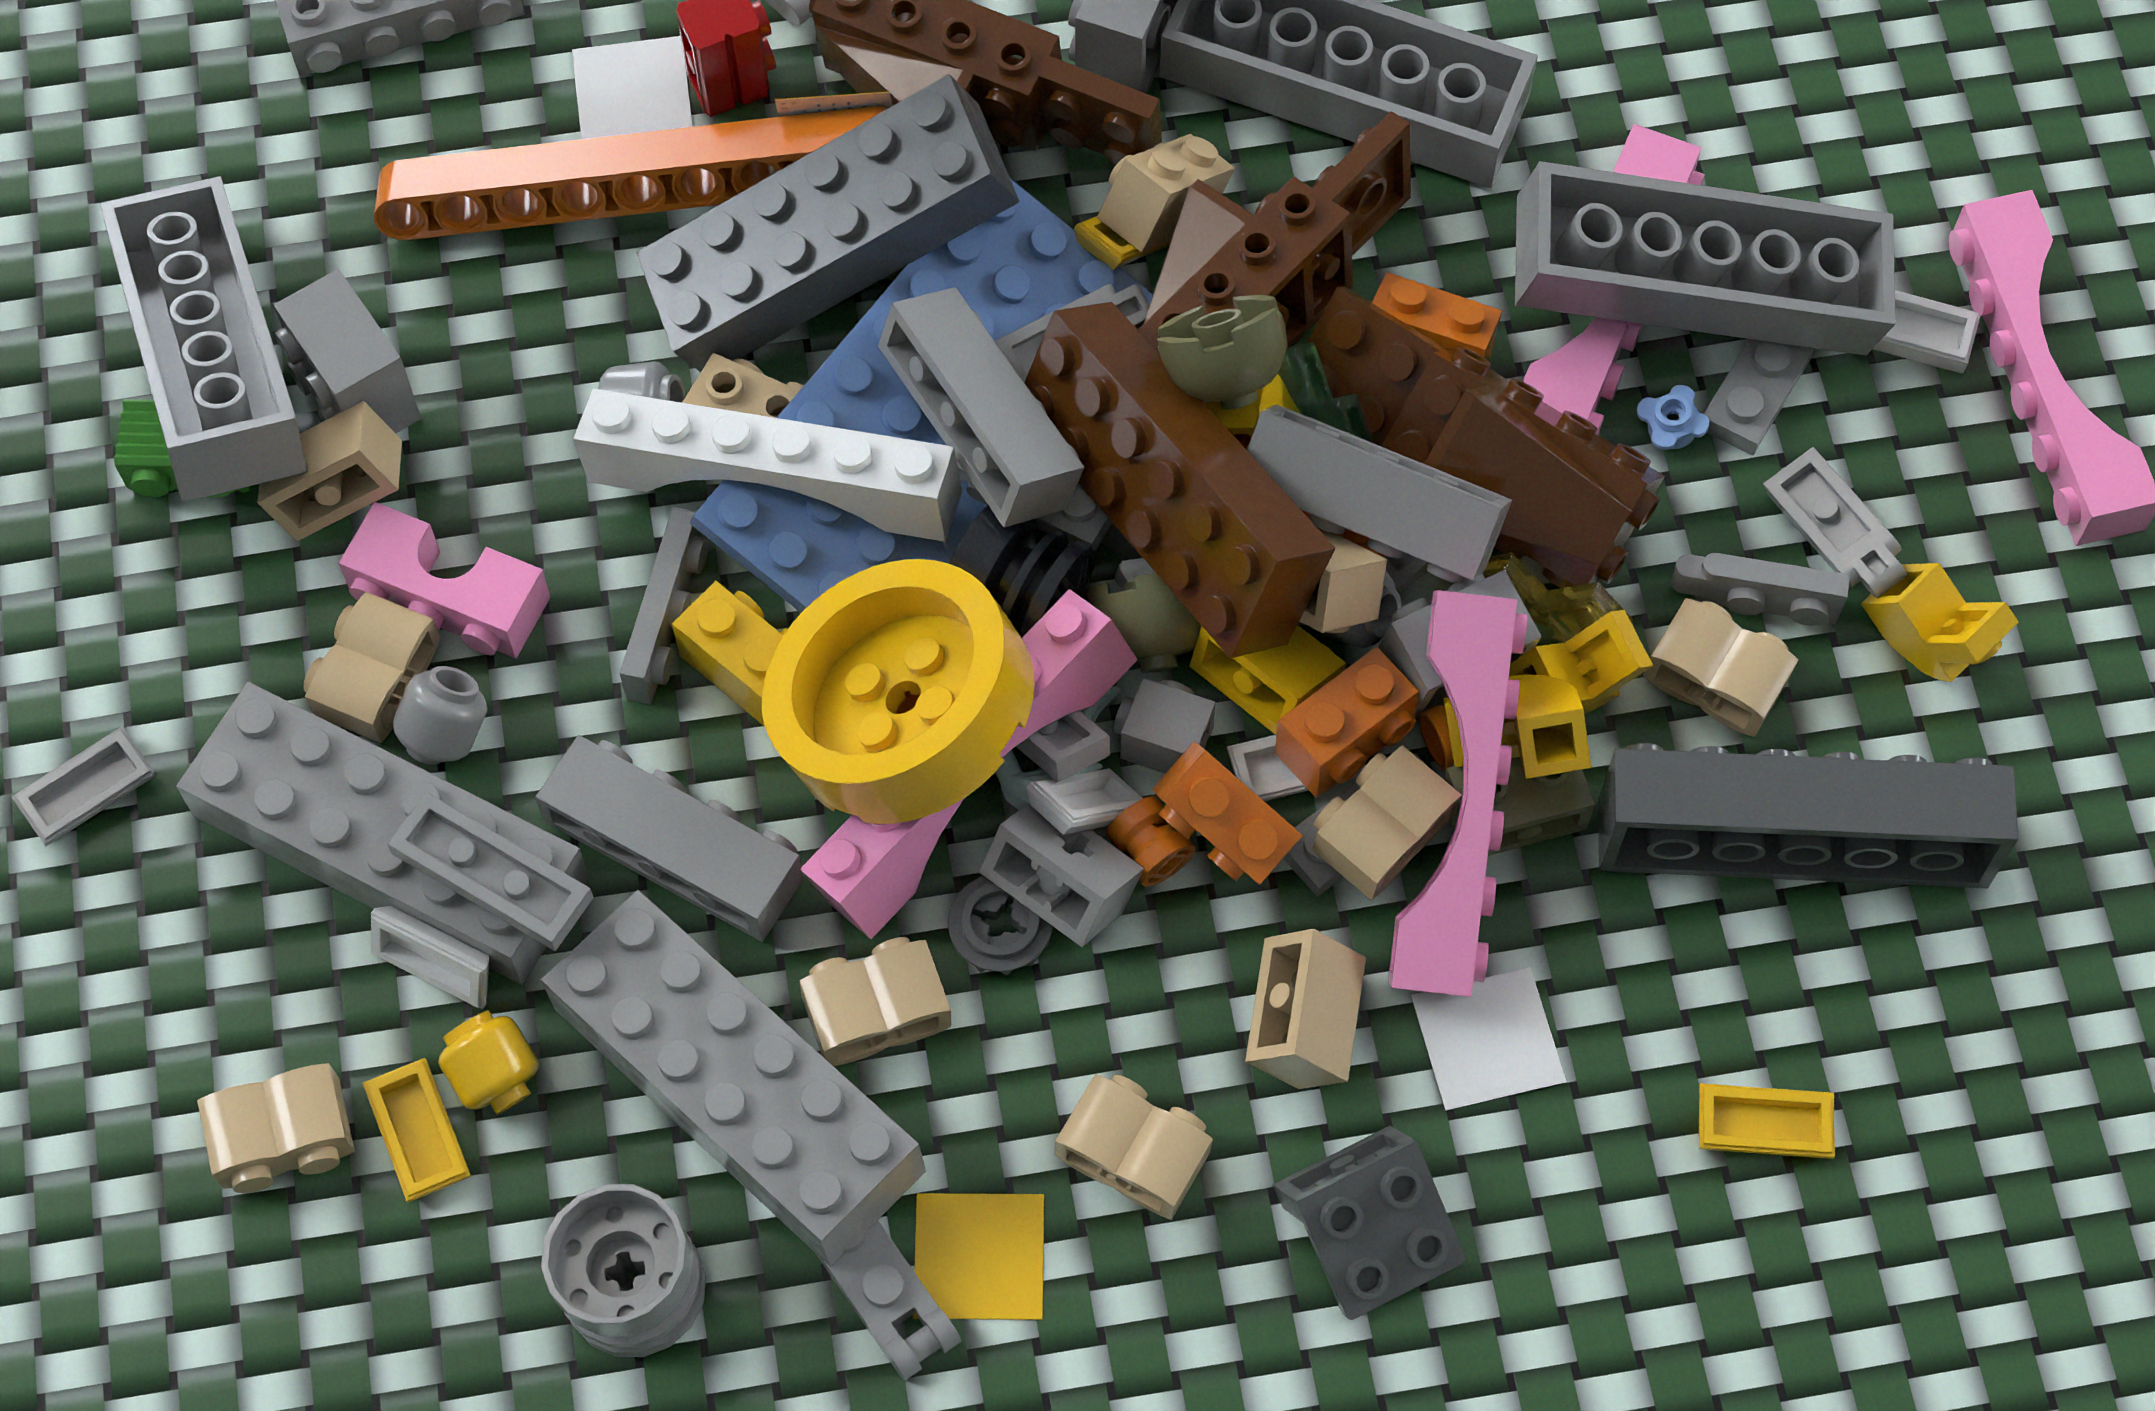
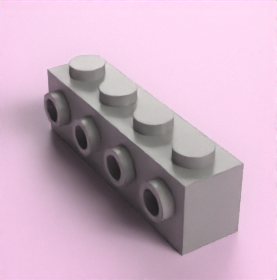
M275 0L299 77L316 72H329L341 65L370 57L387 56L399 49L428 41H441L453 34L486 25H499L508 19L525 15L521 0Z
M954 287L893 302L878 347L945 444L954 447L956 460L1002 526L1008 527L1066 510L1084 466L1080 462L1075 449L1067 444L1047 416L1043 404L1032 395L1015 371L1010 358L1002 353L983 326L980 316L970 308L957 288Z
M1277 404L1261 411L1247 449L1301 510L1310 513L1309 519L1316 527L1335 534H1344L1345 530L1349 529L1369 538L1367 546L1371 549L1398 559H1402L1405 553L1429 562L1426 568L1427 571L1450 582L1462 583L1465 577L1475 580L1485 571L1512 503V499Z
M578 735L535 796L544 822L763 942L804 880L803 873L800 870V857L796 854V847L785 837L774 831L765 830L763 834H760L741 824L742 819L740 816L719 801L709 800L705 804L688 795L686 787L670 774L661 770H655L653 774H650L633 765L632 758L615 744L601 740L597 745Z

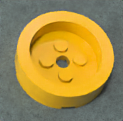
M908 559L887 562L860 571L829 588L803 610L791 624L776 647L767 668L762 690L763 722L774 748L824 806L833 812L837 809L859 816L864 823L894 824L908 822L940 812L959 802L984 784L1004 763L1005 760L1000 753L1011 739L1017 726L1025 728L1030 715L1035 687L1034 670L1030 654L1021 636L991 593L973 575L959 567L935 560ZM910 691L912 695H920L913 709L906 713L896 714L898 706L906 699L904 692Z

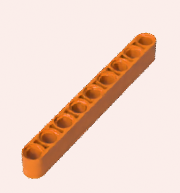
M870 106L397 160L384 166L379 174L374 223L379 231L388 237L397 240H412L720 205L888 108L884 106Z

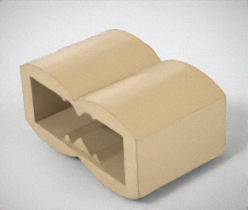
M365 592L354 606H347L340 614L334 631V637L337 642L324 658L319 657L311 664L304 680V691L306 692L305 698L314 715L382 743L393 729V719L408 683L414 675L427 670L441 638L433 618Z
M1686 598L1650 656L1653 666L1646 670L1643 676L1665 693L1686 703L1699 706L1709 716L1723 725L1742 734L1755 737L1788 682L1798 659L1789 652L1787 645L1778 637L1766 632L1755 633L1742 629L1732 620L1731 615L1723 607L1708 601L1698 602Z
M1403 745L1388 758L1382 753L1374 756L1356 779V783L1361 788L1346 801L1339 796L1335 797L1321 811L1313 824L1318 832L1312 850L1371 901L1440 832L1456 813L1462 794Z
M905 937L890 939L877 945L872 950V955L864 960L847 962L845 958L841 957L828 959L813 966L809 971L810 975L799 980L801 997L821 1055L833 1066L854 1062L876 1054L888 1047L908 1044L935 1035L951 1027V1008L926 940L910 942Z
M329 1063L297 1068L271 1077L264 1082L248 1083L226 1088L197 1100L211 1173L223 1189L233 1188V1191L237 1193L260 1191L273 1184V1177L289 1170L299 1169L302 1174L323 1173L337 1167L340 1164V1158L355 1152L340 1080Z
M1095 1074L1057 1137L1054 1155L1084 1175L1113 1187L1135 1203L1172 1220L1210 1154L1213 1138L1204 1132L1206 1125L1194 1114L1179 1107H1172L1168 1112L1146 1101L1147 1092L1134 1081L1121 1075H1113L1110 1080Z

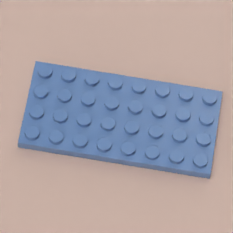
M1010 179L1020 202L914 262L908 263L777 418L946 445L878 347L893 302L956 287L970 308L980 316L983 326L992 339L996 341L1107 284H1111L1116 293L1138 284L1149 304H1151L1153 294L1120 267L1112 270L1106 263L1098 260L1084 249L1077 241L1075 230ZM723 480L695 512L690 520V524L802 613L803 610L829 588L870 567L908 559L935 560L949 564L965 532L987 505L972 498L966 491L968 483L961 480L963 491L947 540L944 542L885 532L850 512L825 501L791 490L759 483Z

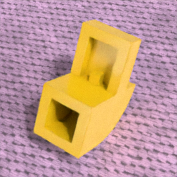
M1940 563L1901 564L1907 572L1905 578L1878 598L1870 594L1861 603L1879 632L1892 648L1921 672L1945 682H1952L1970 664H1979L1994 656L2002 646L2001 639L2019 623L2006 602L1966 603Z
M1625 610L1610 611L1565 643L1535 646L1510 663L1509 676L1544 675L1569 682L1578 691L1585 715L1621 695L1618 690L1619 688L1651 668L1653 664Z
M1509 676L1508 679L1519 680V698L1515 719H1504L1501 745L1512 747L1511 758L1520 757L1526 779L1592 768L1584 709L1577 689L1569 682L1551 676ZM1443 698L1455 767L1463 766L1464 755L1457 718L1449 698Z

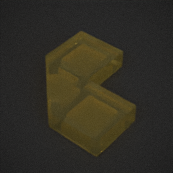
M1512 552L1490 556L1486 569L1482 573L1486 579L1505 570L1533 622L1555 629L1553 639L1562 642L1568 641L1610 611L1624 610L1599 582L1548 591ZM1627 613V615H1628V617H1629L1631 623H1633L1634 620H1633V619L1631 618V616Z

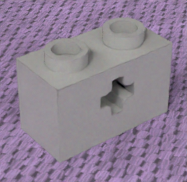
M1029 803L1000 824L979 873L1079 946L1083 947L1122 915L1144 868L1092 830L1063 835Z

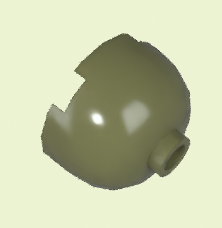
M1266 295L1233 297L1235 309H1226L1205 315L1202 305L1175 316L1158 328L1160 338H1157L1158 350L1173 383L1188 395L1204 402H1220L1222 409H1237L1255 402L1258 399L1257 390L1271 383L1281 369L1287 350L1285 324L1275 297Z
M1157 573L1134 576L1133 582L1122 585L1123 591L1110 592L1108 582L1099 583L1086 589V601L1112 619L1136 656V662L1140 664L1141 673L1178 668L1177 656L1195 649L1201 624Z

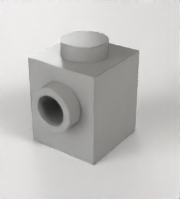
M1142 678L1135 699L1127 696L1123 698L1114 722L1113 732L1121 735L1120 759L1166 774L1194 740L1206 749L1214 728L1216 702L1194 695L1190 688L1175 681L1162 680L1158 683Z

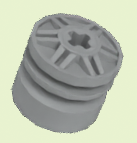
M605 1184L581 1193L557 1213L544 1238L541 1268L549 1293L564 1311L573 1327L592 1347L615 1357H646L671 1347L692 1327L704 1303L706 1274L698 1251L691 1238L687 1235L678 1215L658 1194L634 1184ZM639 1272L640 1275L635 1277L633 1281L634 1288L623 1291L621 1287L628 1285L629 1282L628 1274Z

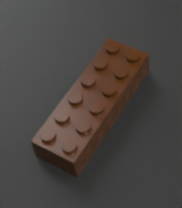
M1113 302L1054 310L1024 383L1035 399L1043 404L1047 416L1067 444L1071 445L1077 452L1079 460L1084 466L1078 481L1079 485L1230 659L1288 645L1336 548L1203 401L1188 395L1173 383L1161 360L1160 354Z

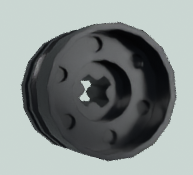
M987 505L965 532L949 564L970 573L986 587L1022 638L1069 589L1081 598H1085L1086 589L1094 570L1096 553L1092 547L1080 541L1071 543L1068 546V538L1058 530L1048 532L1036 544L1038 523L1035 519L1003 527Z

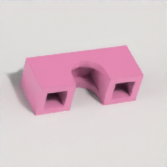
M374 502L338 563L349 587L350 594L358 601L365 592H369L433 618L438 631L442 628L461 636L465 644L480 653L494 655L498 651L517 659L551 598L543 570L485 547L476 565L466 574L452 579L434 577L429 572L439 556L440 550L431 525Z

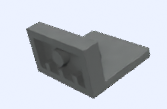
M1388 1126L1272 1184L1282 1208L1304 1224L1341 1313L1349 1320L1360 1317L1461 1265L1465 1261L1464 1252L1417 1141L1392 1126Z

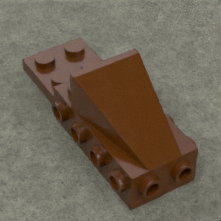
M810 0L809 12L813 16L816 41L820 45L825 68L841 74L858 94L890 92L891 104L893 106L950 74L979 104L994 141L1007 147L1014 148L1021 145L1037 151L1047 132L1057 142L1072 149L1085 147L1103 154L1109 162L1116 166L1125 156H1133L1152 149L1162 142L1159 98L1062 61L1060 38L1056 34L968 0ZM1012 55H1019V56H1021V58L1019 59V58L1014 57V56H1012Z
M1391 111L1374 128L1369 127L1365 129L1356 139L1352 150L1336 166L1331 165L1325 168L1316 179L1313 188L1293 176L1277 193L1272 192L1260 202L1255 215L1197 179L1189 187L1145 322L1138 331L1159 353L1157 338H1160L1158 328L1173 317L1202 305L1205 315L1221 310L1235 309L1233 297L1266 295L1275 297L1278 309L1283 316L1287 337V353L1319 321L1336 288L1345 286L1351 289L1353 287L1352 256L1411 198L1410 122Z
M1337 287L1285 382V385L1302 409L1319 420L1327 416L1341 431L1512 499L1495 547L1514 558L1522 559L1526 555L1544 566L1545 569L1542 574L1558 587L1575 592L1577 588L1586 591L1603 581L1609 584L1617 575L1628 556V551L1623 549V546L1634 528L1641 530L1647 524L1660 502V498L1655 495V492L1665 476L1649 467L1650 459L1628 445L1618 443L1615 446L1595 434L1597 427L1580 415L1567 410L1562 414L1542 401L1544 395L1531 385L1515 378H1511L1508 381L1490 370L1491 363L1477 352L1463 346H1458L1457 349H1446L1347 287Z

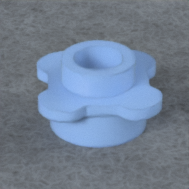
M1677 385L1667 395L1657 399L1646 397L1639 402L1637 416L1640 420L1648 423V433L1652 444L1656 448L1661 450L1680 449L1690 444L1695 437L1699 438L1707 433L1709 419L1705 414L1699 413L1694 404L1695 393L1690 387ZM1669 414H1677L1679 418L1678 420H1669L1667 416Z

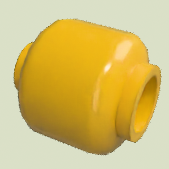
M489 1010L460 1024L442 1038L447 1047L444 1048L439 1056V1066L459 1100L466 1108L473 1110L491 1105L497 1115L518 1104L531 1094L525 1083L538 1071L539 1061L517 1023L512 1018L507 1016L493 1018Z

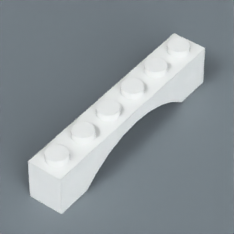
M592 389L573 438L587 480L590 483L644 492L667 484L690 480L724 479L759 483L791 490L825 501L866 520L885 532L944 542L947 540L963 491L953 446L599 389Z

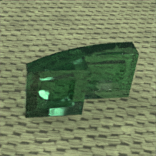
M1312 342L1287 348L1284 363L1279 370V374L1301 414L1373 443L1357 393L1333 399L1315 343Z

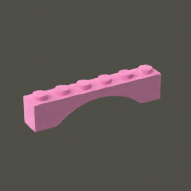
M1633 124L1613 172L1702 185L1705 174L1695 171L1702 147ZM1596 317L1582 333L1559 350L1530 363L1523 382L1540 391L1544 395L1542 401L1562 414L1567 410L1590 421L1597 427L1595 434L1598 435L1604 419V415L1596 413L1601 397L1613 400L1625 366L1616 363L1622 348L1633 352L1643 324Z
M2033 190L1964 204L1955 227L1949 234L1950 254L1957 266H1963L1970 283L1969 298L1974 312H1978L1979 316H1983L1990 333L1992 358L1999 368L2004 367L2011 385L2010 395L2013 410L2020 420L2025 419L2033 439V459L2039 471L2047 473L2054 491L2053 505L2059 522L2063 526L2068 525L2076 546L2146 530L2155 516V481L2141 448L2114 432L2086 408L2065 382L2049 352L2041 325L2039 288L2043 264L2053 238Z
M1070 589L1022 637L1030 654L1034 670L1035 687L1033 703L1025 728L1017 726L1011 739L1000 753L1002 758L1015 746L1042 727L1070 713L1094 706L1137 661L1136 656L1112 619ZM965 798L940 812L902 823H864L859 816L851 815L800 870L835 910L868 938L872 939L916 893L925 865L942 831Z
M1441 590L1433 591L1426 658L1442 681L1457 718L1464 755L1463 794L1456 827L1440 864L1420 893L1395 917L1388 983L1391 988L1471 997L1473 981H1485L1489 945L1488 943L1478 942L1481 916L1492 917L1496 895V877L1486 876L1488 850H1500L1504 825V812L1493 811L1496 784H1508L1512 755L1511 746L1501 745L1504 719H1515L1519 698V680L1508 679L1511 653H1523L1527 629V614L1516 613L1518 599Z

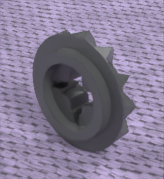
M985 876L968 883L957 894L948 915L949 935L958 957H963L973 964L980 973L989 970L1001 972L1008 976L1015 969L1025 965L1033 966L1036 958L1045 947L1049 946L1052 925ZM1012 904L1011 926L1019 930V932L1016 931L1015 934L1004 932L999 940H995L994 945H990V926L982 922V920L986 918L997 920L1002 912H1006L1008 905Z

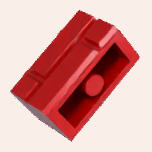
M686 0L678 3L676 14L687 77L704 114L712 117L735 109V103L737 102L746 105L768 97L770 88L767 72L776 69V62L771 46L766 36L772 34V30L762 3L760 1L751 3L750 0Z

